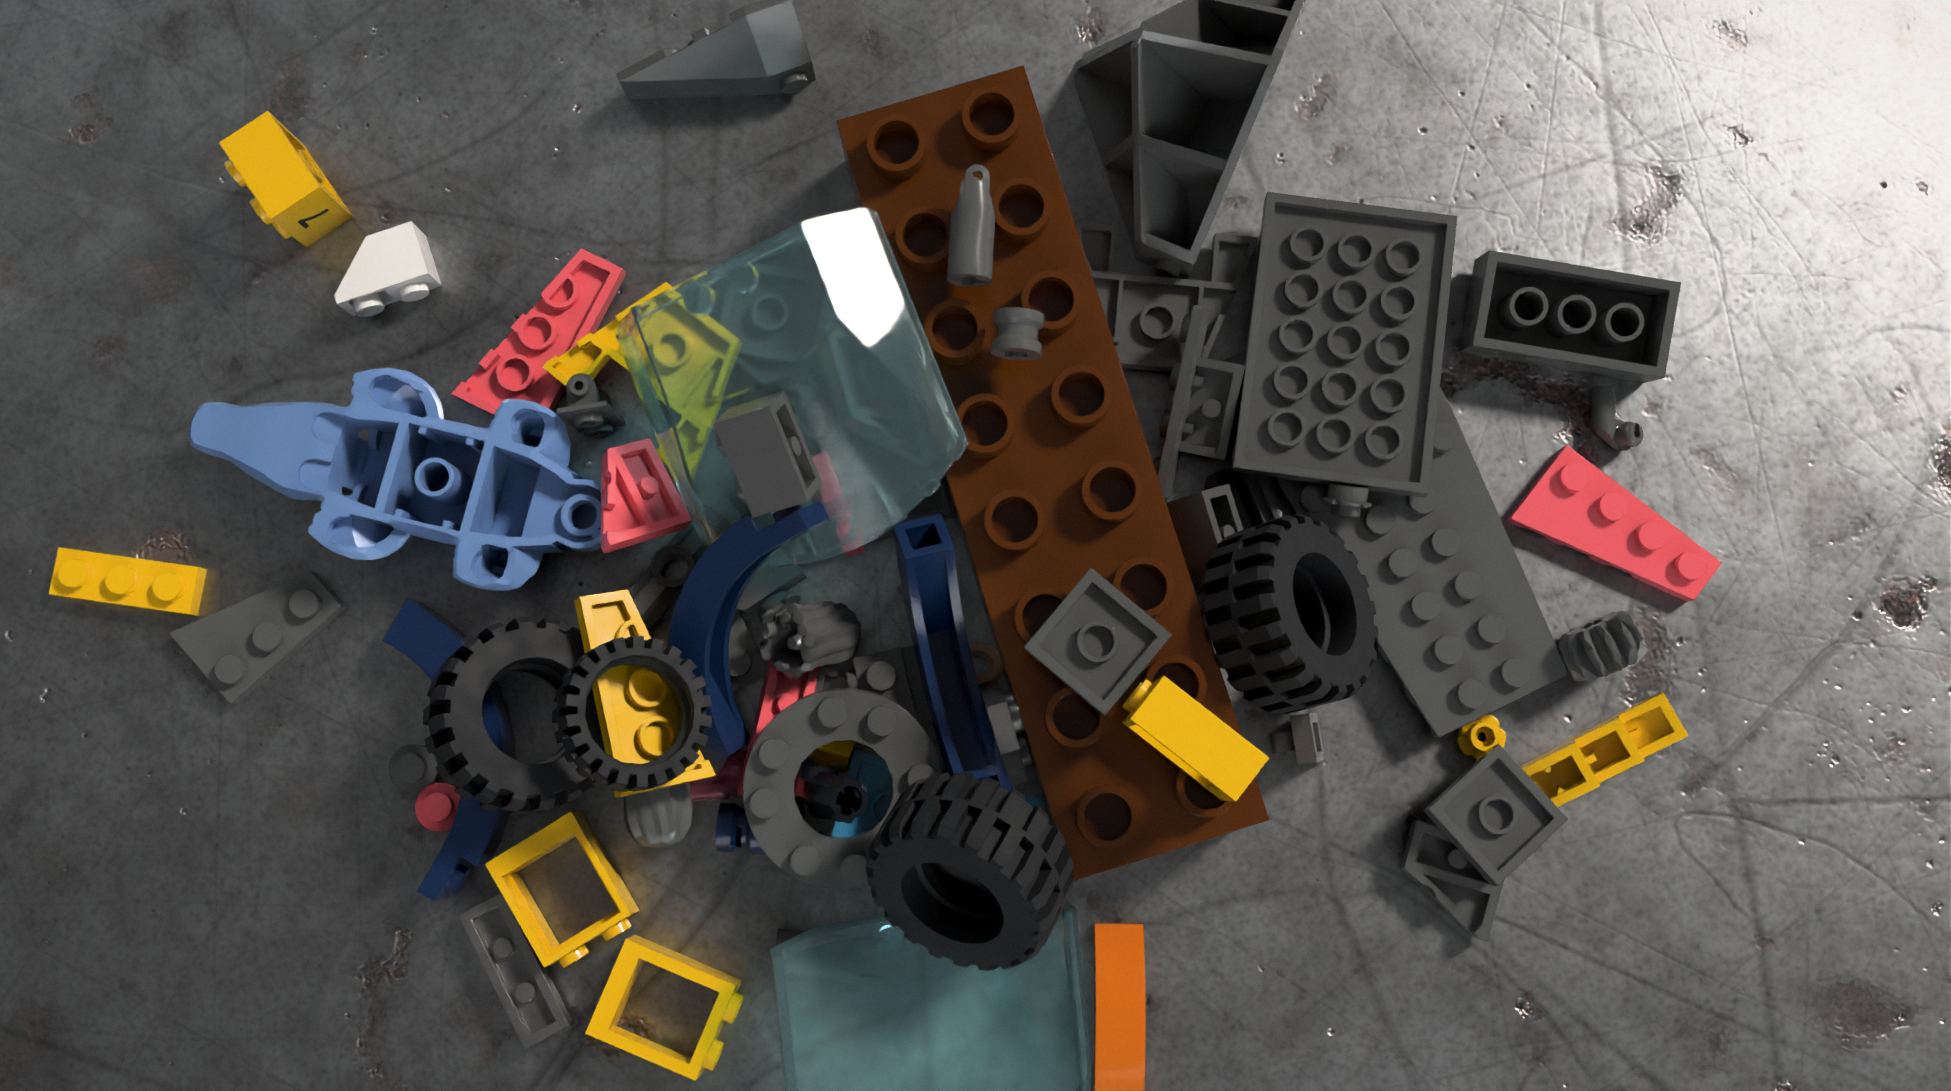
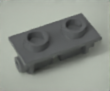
M579 373L573 375L568 380L566 385L568 407L557 408V414L578 432H584V436L587 437L605 436L613 433V427L626 425L625 420L612 408L609 395L596 387L592 377Z

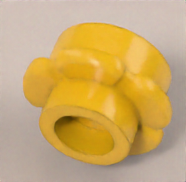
M1486 714L1460 727L1458 745L1465 755H1472L1478 760L1494 745L1499 744L1504 748L1506 734L1503 729H1500L1499 720L1493 715ZM1480 732L1486 735V739L1483 742L1478 740Z

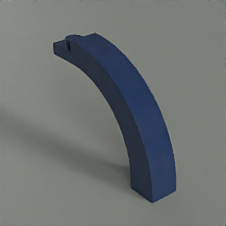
M821 501L802 508L801 504L754 518L752 514H749L729 527L697 561L685 581L676 602L669 627L667 647L673 645L681 650L682 653L679 657L682 660L690 658L697 666L692 671L695 677L703 675L707 684L701 690L703 696L710 695L712 706L706 709V715L712 716V725L705 730L704 734L709 736L705 747L700 749L704 760L709 759L711 765L733 754L750 741V735L740 716L734 698L729 671V638L738 602L754 573L773 553L795 538L830 519Z
M941 514L894 524L896 556L908 624L928 709L946 770L950 777L959 772L971 773L974 779L978 780L988 777L999 781L1000 787L1012 792L1013 787L994 739L977 681L960 600L955 547Z
M407 598L382 641L409 657L433 681L439 675L440 667L468 639L441 614L422 602ZM495 680L487 689L483 698V723L496 747L507 756L516 760L515 739L510 714L503 693ZM460 796L452 828L417 892L433 901L449 898L450 894L457 895L469 878L471 869L466 867L468 863L481 866L493 859L510 816L508 811L499 809L492 812L479 807V800L473 797L465 800Z

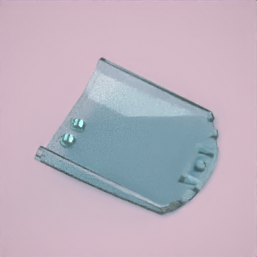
M867 207L801 221L630 308L615 332L644 410L705 551L729 527L751 514L747 503L741 501L737 494L735 474L727 457L721 454L715 440L716 429L713 423L730 407L785 391L822 481V485L809 502L803 503L801 506L805 508L821 501L830 518L828 521L778 549L760 567L800 565L831 558L856 549L881 536L908 517L907 514L926 496H931L941 486L940 480L953 465L954 461L961 458L969 444L879 216L875 210Z

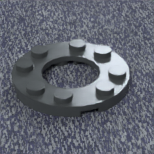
M833 688L808 694L787 706L766 724L757 737L749 754L744 774L743 800L745 813L751 831L762 850L778 867L791 876L824 888L853 889L868 886L865 869L868 847L900 795L914 782L932 775L941 774L942 769L937 752L926 731L907 710L896 702L877 693L862 689ZM853 740L871 747L885 760L892 776V798L886 814L869 830L856 836L833 837L817 831L802 817L795 801L794 781L801 763L816 748L832 741Z

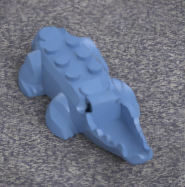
M378 368L353 374L352 380L354 384L351 387V394L354 398L351 404L346 407L313 401L268 402L244 407L224 402H206L198 406L190 421L188 440L193 448L206 454L229 460L248 475L291 499L321 501V511L315 513L313 523L309 526L307 532L334 553L354 560H375L387 557L402 548L414 535L456 546L453 559V576L458 581L485 590L510 591L520 588L529 578L536 574L541 566L544 554L575 550L592 552L601 549V484L583 479V477L568 468L571 458V442L565 422L555 412L536 402L521 399L503 400L500 407L496 410L489 428H481L445 420L442 402L436 391L425 380L415 374L393 368ZM360 430L369 431V441L357 437ZM342 487L353 490L350 496L343 495Z

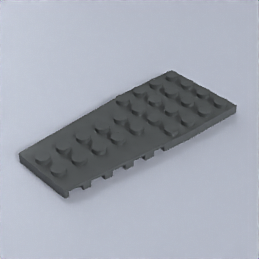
M1246 349L1222 361L1244 365ZM1441 388L1439 390L1429 494L1425 498L1368 490L1367 502L1372 503L1370 508L1361 507L1360 517L1337 515L1331 513L1332 504L1323 502V498L1328 497L1329 485L1272 477L1279 494L1292 514L1305 515L1329 526V531L1338 533L1345 541L1344 547L1346 550L1354 553L1359 562L1357 567L1361 575L1366 576L1370 586L1367 588L1370 601L1374 600L1376 614L1373 617L1374 625L1378 627V640L1376 642L1379 647L1377 649L1385 662L1391 664L1405 687L1403 690L1410 702L1416 704L1432 729L1429 732L1433 737H1441L1567 675L1566 666L1453 410Z

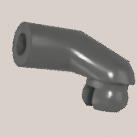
M1606 385L1592 387L1591 427L1593 431L1613 449L1626 451L1631 447L1638 446L1643 440L1642 427L1638 423L1626 422L1616 414V388Z

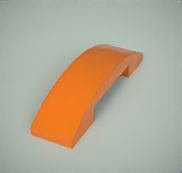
M1094 923L1093 1091H1144L1146 995L1143 924Z

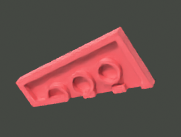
M581 248L542 291V298L526 315L523 313L511 326L513 330L495 350H489L478 363L480 367L465 383L462 381L451 394L492 416L500 407L501 402L506 399L536 402L554 412L566 386L543 369L542 366L554 356L559 357L576 346V342L590 332L592 334L596 332L626 276L624 269Z
M1568 445L1559 450L1506 519V522L1519 528H1528L1543 535V538L1560 546L1566 545L1588 555V558L1605 566L1609 564L1629 573L1630 577L1686 602L1695 600L1722 564L1720 560Z

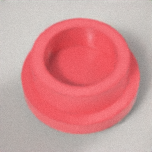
M434 783L421 791L416 800L415 812L417 819L425 828L435 832L448 831L452 828L460 800V795L454 791L456 786L449 783Z

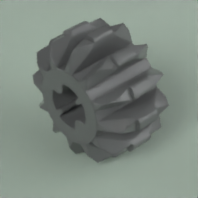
M1627 611L1611 612L1605 616L1585 622L1576 628L1570 629L1558 641L1560 655L1567 671H1570L1575 681L1582 682L1587 680L1593 681L1599 677H1606L1611 673L1621 671L1623 668L1635 664L1648 651L1644 641V633L1639 623L1635 622L1631 613Z

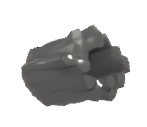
M832 601L801 605L793 602L788 605L785 613H775L772 622L762 625L761 631L764 641L760 642L759 652L762 659L770 660L777 671H782L789 678H799L807 671H812L818 667L836 665L854 656L861 640V623L857 619L855 612L851 611L843 603L835 604Z
M690 782L623 796L624 821L627 831L635 842L643 847L674 845L683 840L692 826L694 810Z

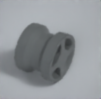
M1007 307L995 310L993 312V323L997 327V337L991 342L990 353L996 357L1009 360H1035L1042 356V345L1038 341V331L1044 326V314L1037 310L1020 307Z

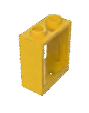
M1165 676L1160 677L1153 683L1145 679L1143 683L1141 682L1122 706L1129 712L1122 722L1124 725L1221 801L1236 802L1269 759L1262 751Z
M582 810L570 811L485 863L544 968L558 961L563 969L590 953L586 944L602 935L604 940L608 942L631 928L632 925L628 918L640 911ZM576 837L616 905L617 910L559 944L518 872Z
M638 935L630 936L623 943L585 1034L696 1081L704 1073L705 1069L713 1071L720 1058L725 1043L717 1039L724 1022L733 1024L741 1008L744 995L737 993L742 980ZM645 961L719 992L692 1058L617 1027Z

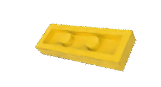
M58 547L49 594L198 616L207 569Z

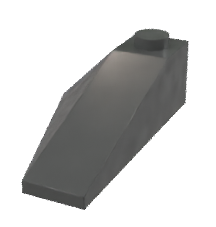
M761 0L744 6L729 14L731 24L712 33L704 27L691 34L692 40L688 43L687 47L679 51L672 48L662 49L616 73L628 100L774 95L780 92L791 94L804 89L808 82L816 80L792 0Z

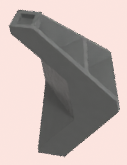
M1184 0L1143 21L1139 28L1084 53L1073 81L1135 258L1140 262L1153 266L1152 271L1157 275L1189 279L1306 0Z

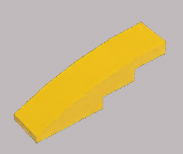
M1660 691L1522 764L1520 767L1546 796L1559 807L1600 787L1601 782L1644 762L1645 757L1689 735L1665 694Z

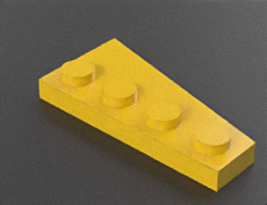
M628 589L581 596L574 600L585 654L601 644L621 637L625 639L631 636H644V640L651 639ZM621 665L608 669L595 680L592 690L606 754L623 763L644 764L656 760L670 747L678 729V709L669 687L654 672L641 666ZM698 750L697 753L700 756L694 764L687 767L684 773L673 780L641 791H614L615 798L706 779L716 776L709 759L704 760L701 751Z

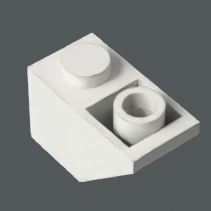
M410 221L366 236L334 294L337 305L352 316L368 317L382 312L385 309V305L400 300L404 302L417 301L427 297L430 293L429 290L441 287L442 284L426 235Z

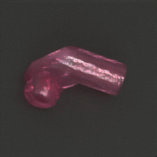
M737 750L727 756V761L716 776L690 782L691 802L732 800L738 797L737 792L747 752Z

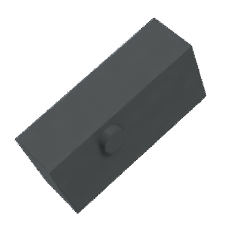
M1489 250L1474 261L1459 352L1642 383L1665 378L1681 282Z

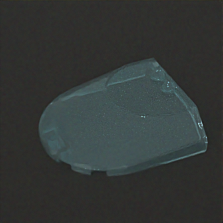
M1066 901L1045 946L1041 948L1040 952L1032 959L1004 970L1000 965L992 971L979 970L976 965L964 968L954 965L953 960L942 956L938 959L928 954L929 949L918 942L914 945L904 937V931L898 926L893 927L885 916L814 927L769 949L785 1091H1090L1091 1056L1076 908L1069 901Z

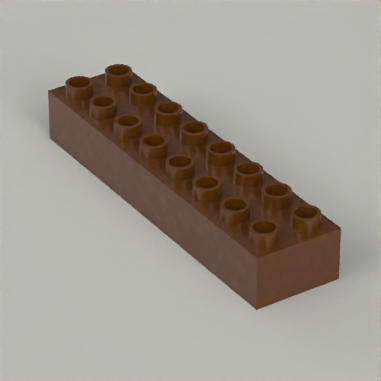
M1024 65L837 120L848 172L936 449L940 469L1000 657L1006 682L1021 715L1025 730L1022 733L1026 739L1032 759V766L1051 826H1058L1065 839L1064 847H1069L1074 865L1072 869L1074 881L1268 821L1269 817L1256 777L1236 802L1221 801L1122 723L1129 714L1122 706L1141 682L1143 683L1145 679L1153 683L1160 677L1165 676L1242 736L1221 670L1213 657L1215 651L1212 642L1207 641L1204 630L1206 624L1203 615H1201V608ZM979 164L984 166L990 174L989 193L992 197L995 211L992 283L984 287H962L947 281L950 214L959 200V188L965 177L966 170L972 165ZM980 173L973 174L974 177H978L980 180L982 179V175ZM1007 307H1020L1037 310L1044 314V326L1038 331V341L1042 345V356L1035 360H1009L996 357L990 353L991 342L997 337V327L993 323V312L995 310ZM1090 568L1094 569L1172 634L1105 716L1101 715L1023 649Z

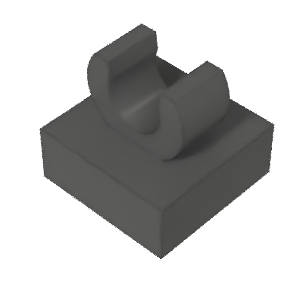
M1317 713L1290 716L1292 731L1270 734L1272 753L1295 750L1297 765L1325 761Z

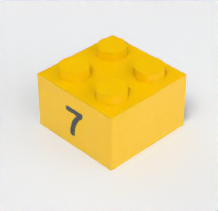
M266 111L219 142L229 157V160L224 162V166L229 174L242 188L244 186L248 187L255 196V198L249 201L254 211L265 224L269 225L272 223L284 239L287 240L292 236L307 248L353 218L305 145L269 111Z

